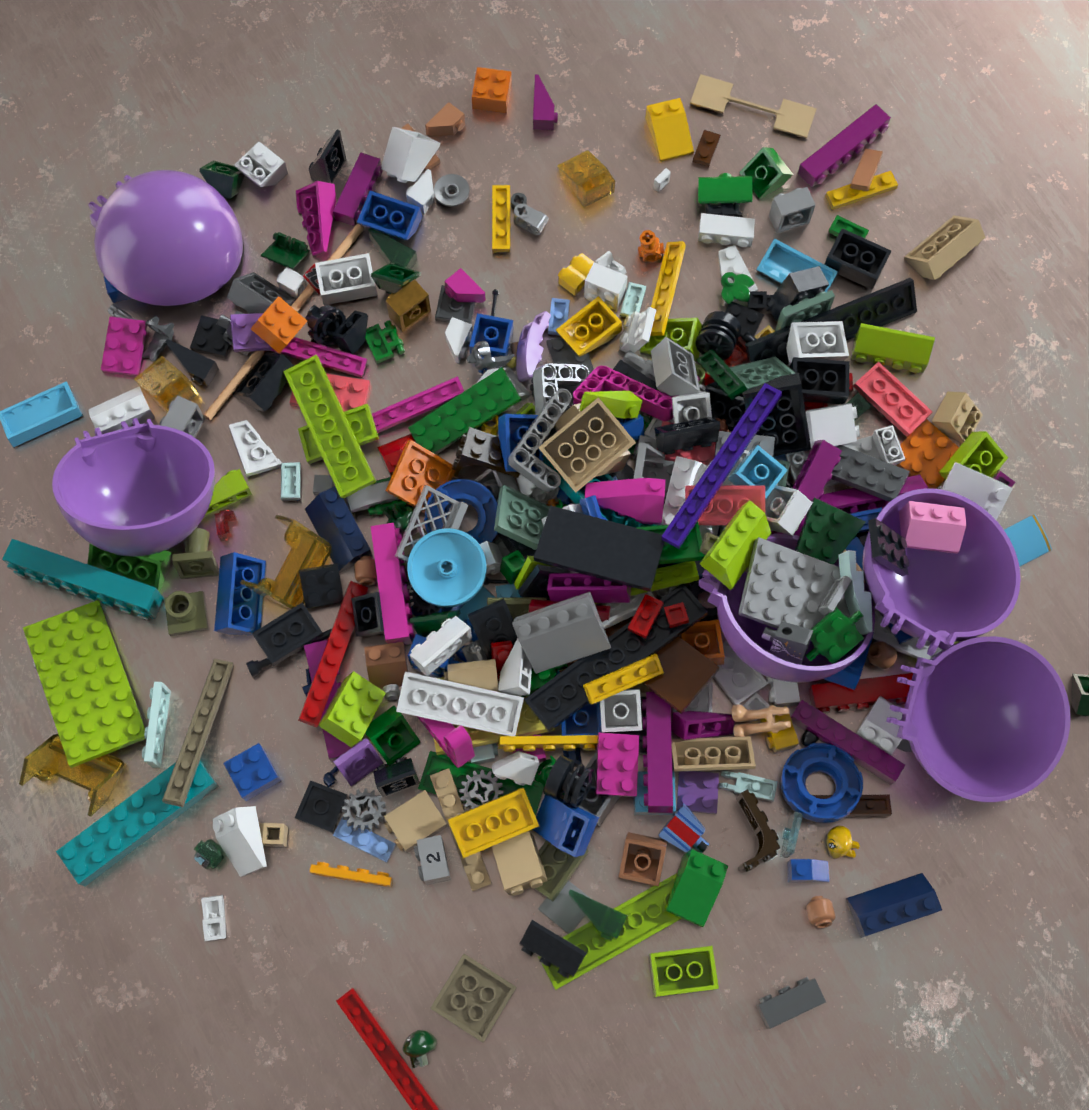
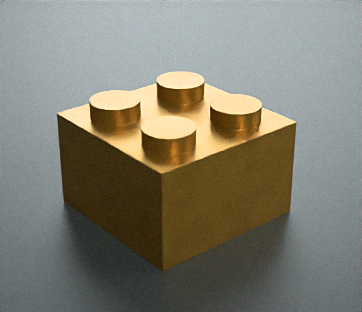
M415 279L403 286L397 293H392L386 300L389 318L402 332L431 312L429 295Z

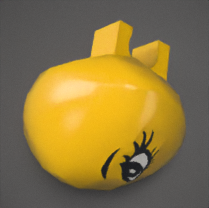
M835 826L828 832L826 840L827 849L833 859H838L844 855L856 857L855 851L850 849H859L860 845L859 842L852 840L851 832L847 827Z

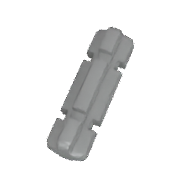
M114 304L107 310L113 317L135 319Z

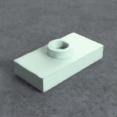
M632 282L628 283L620 317L626 318L635 311L640 313L646 286Z
M281 463V501L300 500L301 463Z

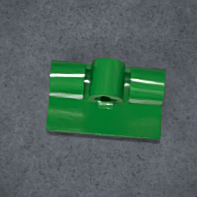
M722 173L718 177H698L699 204L748 203L753 200L752 176H732L729 173Z

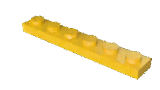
M684 241L667 242L651 304V307L656 309L650 336H664L686 247Z
M598 735L500 736L498 740V749H503L505 752H512L515 749L522 748L523 751L528 752L535 751V748H543L544 751H554L556 748H563L564 751L576 750L575 748H583L585 751L595 750V747L598 745Z

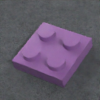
M263 313L230 314L234 352L267 351L272 349L270 345L251 330Z
M367 738L333 761L350 786L384 763Z
M679 771L676 811L685 804L691 812L717 814L719 773Z

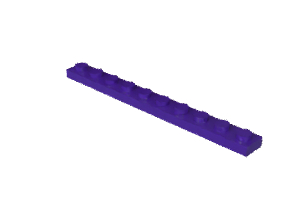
M764 383L661 536L663 541L678 549L681 547L781 397L782 391Z

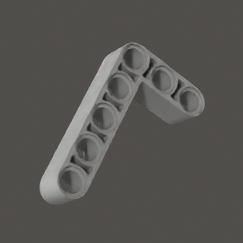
M551 363L536 368L533 372L536 415L541 412L551 396L558 391V385H577L582 383L590 374L588 368L585 365ZM548 410L549 417L554 418L553 413L550 410ZM554 427L543 440L542 444L557 432Z
M559 389L551 396L508 458L509 465L545 492H551L561 483V478L557 472L535 457L534 453L571 402L572 395L567 389ZM558 396L564 399V403L558 400ZM547 410L553 413L554 418L549 417ZM537 425L543 428V433L537 430ZM526 440H530L533 443V447H529L526 444ZM516 455L522 457V463L516 460ZM531 466L537 468L538 474L532 472ZM547 478L553 481V486L547 483Z

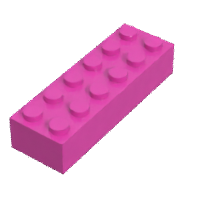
M394 523L370 526L385 640L387 644L404 642V645H410L413 643L412 638H415V629L410 623V618H413L412 608L407 603L410 599V592L407 584H405V582H408L407 571L404 565L402 566L405 561L395 557L402 540V534L399 528L396 529Z

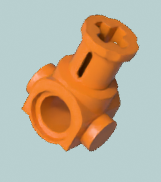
M651 230L643 231L639 237L641 246L638 247L639 257H643L644 262H654L662 259L661 254L665 253L664 244L660 243L659 238Z

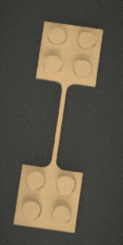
M700 74L690 104L724 113L728 102L749 106L775 114L777 119L773 127L774 129L807 138L817 108L783 99L779 110L771 109L731 97L732 83Z

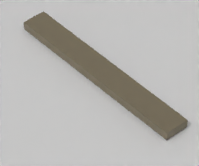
M219 659L213 660L162 799L163 803L183 807L231 675L234 666L233 662Z

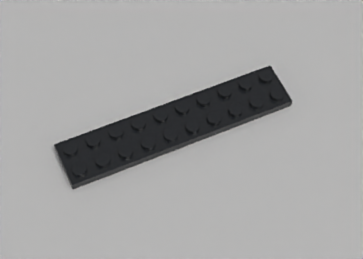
M907 278L801 322L842 321L847 341L856 336L861 323L882 327L916 313L917 304L914 280ZM791 326L746 343L748 363L777 357L785 365H788L789 360L786 347Z
M684 584L679 585L660 599V601L664 602V605L646 639L628 631L629 622L608 637L610 649L580 658L524 699L548 732L589 703L583 687L584 684L657 653L708 615V611ZM683 602L689 623L670 628L664 607Z

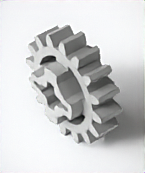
M481 770L478 775L476 771H473V777L466 775L468 781L461 782V785L465 788L459 790L461 794H464L460 798L461 801H467L464 805L465 808L471 806V809L480 806L474 804L473 800L481 802L482 805L489 802L488 798L494 792L495 796L492 800L503 795V791L499 790L502 787V783H496L498 777L492 778L491 771L485 775L484 770ZM481 779L488 780L491 783L487 785ZM474 782L473 790L468 792L470 785ZM478 784L483 790H487L484 792L485 800H483L480 794H476L479 792Z
M365 788L364 792L361 793L357 789L355 796L350 793V800H344V805L346 806L342 807V812L345 813L343 814V820H348V827L354 825L353 831L361 828V833H364L365 829L368 828V831L372 832L373 826L379 828V822H384L383 815H386V809H384L385 801H381V795L375 797L374 790L368 793L367 788ZM373 803L376 805L378 811H376V809L373 808ZM368 806V811L365 810L364 813L361 814V811L366 809V807ZM350 810H352V813L356 814V818H355V819H354L353 816L351 815V811H350Z

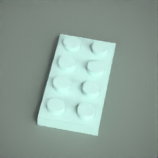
M154 682V687L150 689V699H152L151 707H148L147 710L149 725L145 728L144 734L147 741L146 747L142 749L144 762L152 768L159 769L162 766L171 690L163 682Z

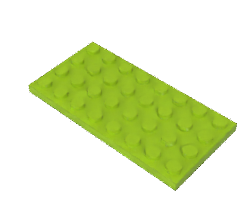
M99 600L23 627L70 768L145 739V726Z

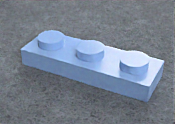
M342 817L333 836L388 863L396 844L373 832H369L367 829H365L364 833H361V828L353 831L354 825L348 827V820H343Z

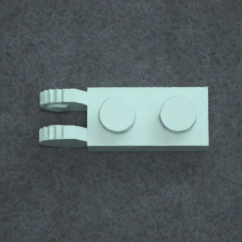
M721 772V776L736 779L735 785L724 782L719 783L720 789L734 791L737 794L748 789L758 799L774 801L777 781L740 772Z

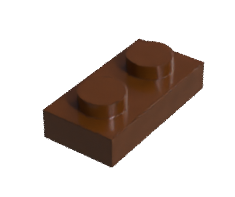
M704 130L692 162L709 167L721 135Z

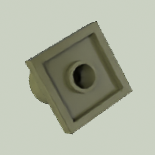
M196 528L184 539L185 553L172 554L173 564L181 579L219 576V567L212 551H207L210 533L207 530Z
M175 591L164 598L168 634L170 636L209 629L203 591L192 593Z

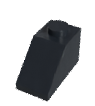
M355 310L331 334L341 351L354 354L365 342L368 322L367 313Z

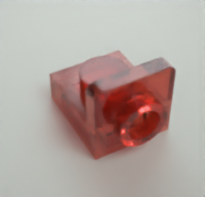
M741 337L736 342L732 355L724 360L730 367L738 366L748 359L745 347L746 342Z
M221 510L214 515L217 535L220 541L228 540L227 533H230L229 522L235 521L237 518L234 511Z

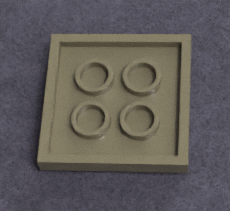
M463 954L430 1009L484 1043L517 987L466 954Z

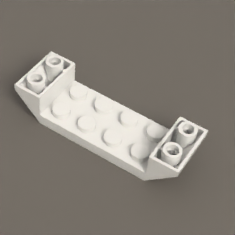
M893 425L877 429L872 436L858 439L857 442L842 444V446L892 465L905 461V456ZM801 451L785 454L787 461L790 462L789 468L794 482L809 453ZM830 479L824 488L840 484V482Z

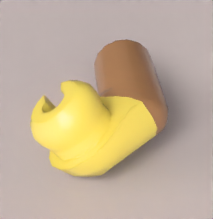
M518 342L510 344L511 352L515 356L506 364L509 368L516 367Z

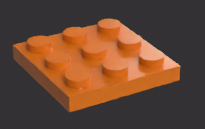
M926 419L900 444L905 461L896 466L910 471L909 477L921 475L928 489H937L945 481L939 473L959 447Z
M408 440L385 491L415 508L424 485L436 490L444 483L451 481L455 470H452L453 464L416 442ZM427 493L426 501H428L432 493Z

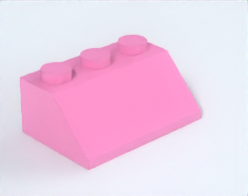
M909 501L899 511L901 536L905 538L907 548L959 553L966 529L964 508Z

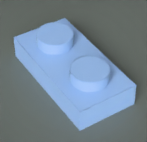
M552 298L548 334L559 335L556 329L568 320L570 300Z

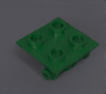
M275 232L273 234L275 241L261 254V257L294 269L310 250L306 242L296 238L291 239V236L281 232Z

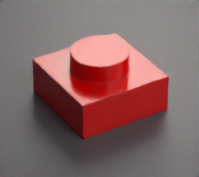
M683 602L664 607L670 628L689 623Z

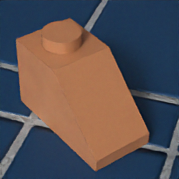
M448 102L425 125L426 135L429 137L454 135L457 131H461L464 128L465 114Z

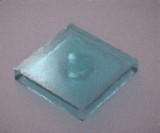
M794 812L789 817L787 828H784L782 834L784 841L780 857L788 858L794 853L803 817L802 813Z

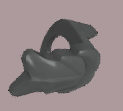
M157 316L147 320L145 323L155 333L142 357L150 358L152 362L157 359L158 355L166 347L165 341L167 339L172 340L174 335L173 327L175 326L172 322L167 325H158L160 318Z
M480 341L474 345L472 353L466 358L467 363H476L475 368L477 370L492 369L506 365L515 355L491 357L488 342Z

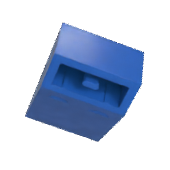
M544 795L536 816L539 827L532 830L556 848L574 857L585 854L599 817L579 807L575 809L571 807V803L566 805L561 798L555 800Z

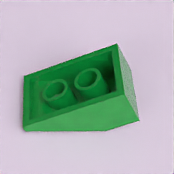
M694 849L689 850L682 857L665 911L700 927H704L723 885L728 865Z

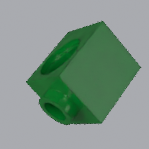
M519 550L503 557L501 561L500 572L510 585L515 583L526 561Z

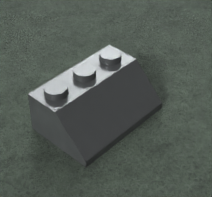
M255 272L233 279L227 296L236 306L247 310L249 314L264 313L278 296L290 306L296 300Z

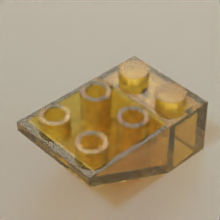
M588 150L557 165V168L584 208L615 192L614 178L608 169Z
M163 356L134 378L136 383L166 414L169 411L170 403L173 400L175 401L177 395L191 401L199 394L194 384Z

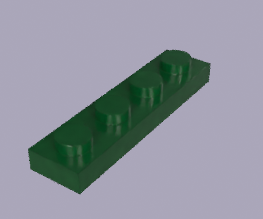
M712 349L696 359L698 364L731 401L747 391L745 384Z

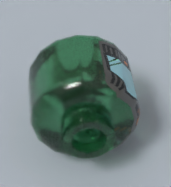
M208 839L206 842L201 840L194 848L196 851L194 860L206 870L210 868L215 869L225 858L223 856L224 850L213 839Z

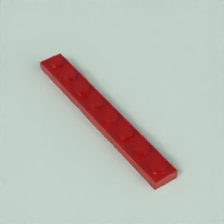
M353 581L349 582L298 721L316 728L318 727L355 626L351 598L366 595L368 587Z
M352 988L336 1000L412 1110H439L356 990Z

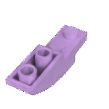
M547 311L536 315L533 322L523 326L520 334L516 367L518 381L521 383L533 378V372L542 359L541 354L544 348L539 344L543 340L542 335L549 326L548 321L551 314Z

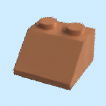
M404 642L364 647L369 682L380 689L389 684L402 686L405 671L408 672Z
M628 832L619 878L659 886L668 842L663 839Z

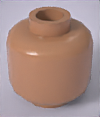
M362 556L354 564L355 579L363 586L373 585L377 581L375 559H372L371 556Z
M883 641L874 642L867 654L869 662L881 669L890 668L897 659L896 649Z
M823 896L811 898V902L806 906L809 921L817 928L831 926L836 918L831 900L823 898Z

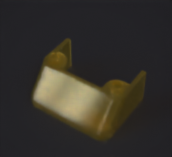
M276 515L275 519L288 527L284 540L287 545L292 547L275 581L270 578H263L258 584L241 580L240 583L257 594L288 609H292L302 602L303 604L305 603L299 570L324 566L331 553V545L328 541L296 520Z
M54 734L24 758L19 785L23 786L33 777L38 778L40 781H48L55 776L63 778L89 790L87 799L90 801L87 815L91 817L108 801L123 771L124 762L119 758L106 754L70 768L58 734Z

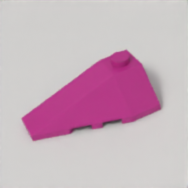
M316 181L296 190L298 213L302 214V225L308 232L307 240L312 256L327 252L334 215L333 210L336 205L335 184Z
M637 478L587 483L585 498L596 495L600 508L619 512L618 515L623 517L627 515L642 524L661 525L666 480Z

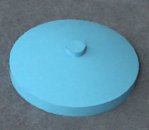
M445 528L426 534L415 544L409 555L407 571L413 589L423 600L439 607H454L468 602L479 592L486 578L487 563L481 546L472 536L457 529Z

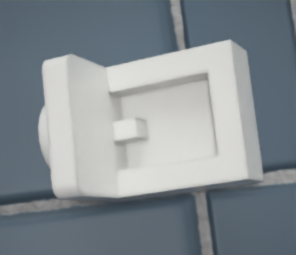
M610 251L596 260V263L622 274L627 273L625 267L614 260Z

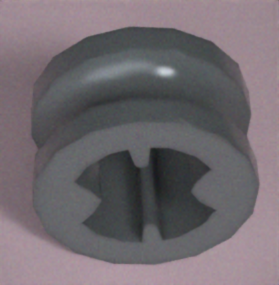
M523 193L512 195L511 207L513 209L519 204L516 202L518 199L520 202L522 201V204L527 205V198Z

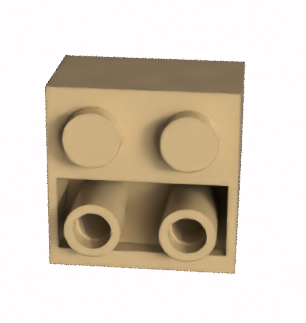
M947 391L932 423L946 436L963 443L971 432L975 431L983 414L966 392Z

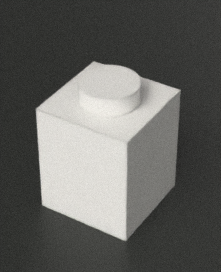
M288 267L283 272H280L277 277L278 287L296 299L307 286L305 278Z

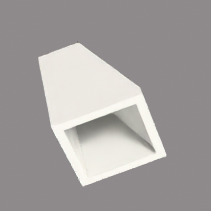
M392 127L381 169L387 172L386 175L397 178L399 182H415L441 143L419 132Z
M852 403L806 410L811 449L815 441L825 440L833 446L857 442V437H860L859 425L855 426L854 418H857L856 407H852Z

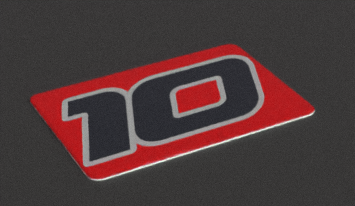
M313 264L303 277L320 295L316 266Z

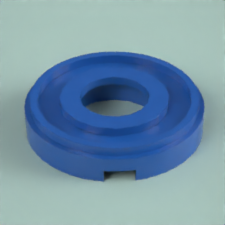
M457 479L446 482L436 489L458 502L470 504L476 509L478 513L477 524L472 530L465 533L472 536L479 544L486 541L492 543L498 535V532L494 531L498 501L486 486L473 480ZM431 494L427 501L428 505L436 502L433 494ZM447 501L441 503L444 513L449 512L452 506ZM437 505L429 507L432 518L440 515ZM425 511V519H424V521L428 520L426 511ZM442 519L434 520L436 530L442 529L444 525ZM429 522L425 524L427 534L432 532Z
M812 743L808 747L800 750L797 749L787 759L781 775V790L788 805L798 815L810 821L830 823L845 818L855 809L862 795L863 777L855 765L854 759L847 752L831 744ZM816 772L826 773L831 776L836 785L834 794L827 799H819L812 796L806 788L808 776Z

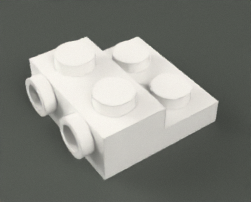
M649 307L641 313L635 311L625 318L623 323L624 332L619 339L620 350L635 353L649 342L656 309Z

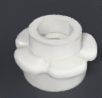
M389 684L383 687V691L386 693L384 696L386 700L393 701L398 699L400 695L398 685Z

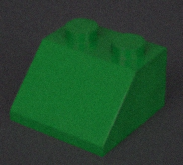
M762 147L739 172L742 176H752V190L759 199L782 187L794 175L774 148Z
M395 705L374 719L365 732L389 766L421 743L402 713L396 712L397 708Z

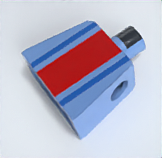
M685 804L678 809L658 835L686 853L692 846L701 853L709 846V843L701 837L705 832V827Z

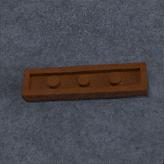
M890 794L861 795L855 809L846 817L891 816ZM812 795V796H814V797H816V798H819V799H827V798L831 797L832 795Z

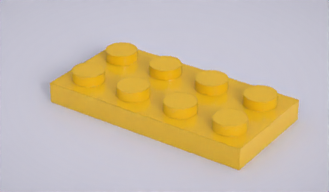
M524 788L448 819L463 858L539 827Z

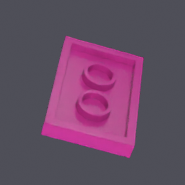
M109 317L101 371L139 376L147 330L146 321Z
M598 733L595 795L637 797L639 735Z

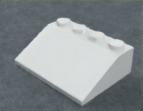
M676 456L663 508L661 525H669L685 502V486L696 485L704 474L707 465L696 460ZM699 525L702 541L704 534L707 532L717 536L719 525Z

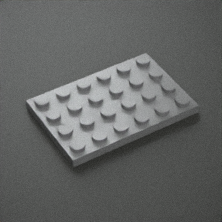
M758 537L754 541L738 615L777 629L781 622L811 629L828 615H822L818 612V608L834 581L841 578L840 568ZM844 597L843 601L836 607L842 614L850 617Z

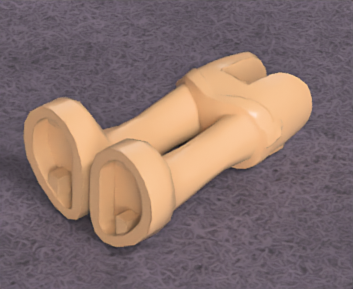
M740 704L732 706V718L735 722L767 719V722L735 725L734 737H749L755 733L770 731L777 733L779 730L791 727L790 721L775 723L774 715L789 714L788 708L772 705L765 709L748 710Z

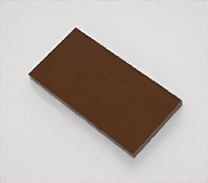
M634 616L604 629L607 638L632 621ZM678 636L655 653L658 655L664 673L642 682V684L682 714L719 671V666Z

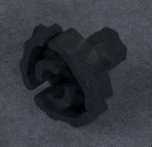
M313 305L305 317L308 323L307 326L311 328L308 331L311 342L326 346L336 345L337 343L331 334L346 320L344 313L330 305L320 308Z

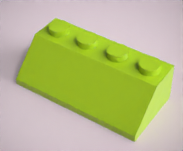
M861 323L854 338L851 359L861 363L869 362L876 364L880 362L883 366H890L894 369H906L913 373H924L930 359L935 337Z
M750 500L736 512L700 562L703 568L730 590L735 586L750 564L755 539L759 537L767 540L771 534L765 512Z

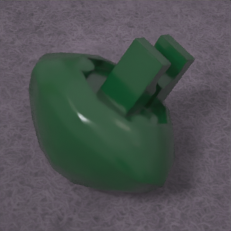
M396 503L393 504V511L389 507H385L384 513L388 518L387 524L394 523L396 529L399 528L400 532H405L414 511L413 507L402 506L399 508Z
M417 1030L407 1037L402 1049L404 1054L410 1057L412 1068L428 1065L426 1053L435 1050L437 1040L431 1033L424 1030Z

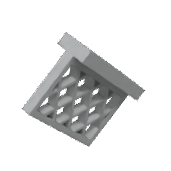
M424 485L395 557L408 563L409 557L402 555L403 550L408 545L413 549L414 543L425 536L422 528L423 524L429 522L432 531H435L434 520L441 518L444 524L442 529L458 530L468 505ZM428 492L434 495L435 503L427 504L426 495ZM445 501L452 504L447 513H444L441 503ZM437 505L440 515L432 518L429 507ZM425 509L428 520L420 523L418 514L421 510ZM418 527L421 537L413 540L411 531L413 528Z

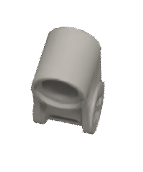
M518 204L514 209V223L534 235H540L549 221V218L543 212L537 211L526 204Z

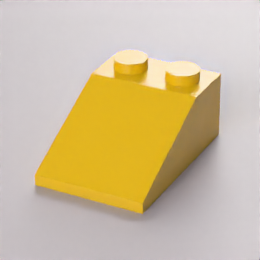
M681 98L647 105L645 118L660 162L694 154L687 117Z
M599 296L556 329V332L579 357L609 342L623 331L622 321Z

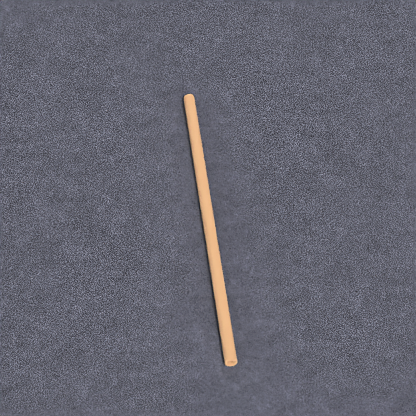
M356 224L327 261L342 258L364 230L363 225ZM310 284L306 286L291 305L297 312L315 291ZM266 351L253 352L203 416L210 421Z

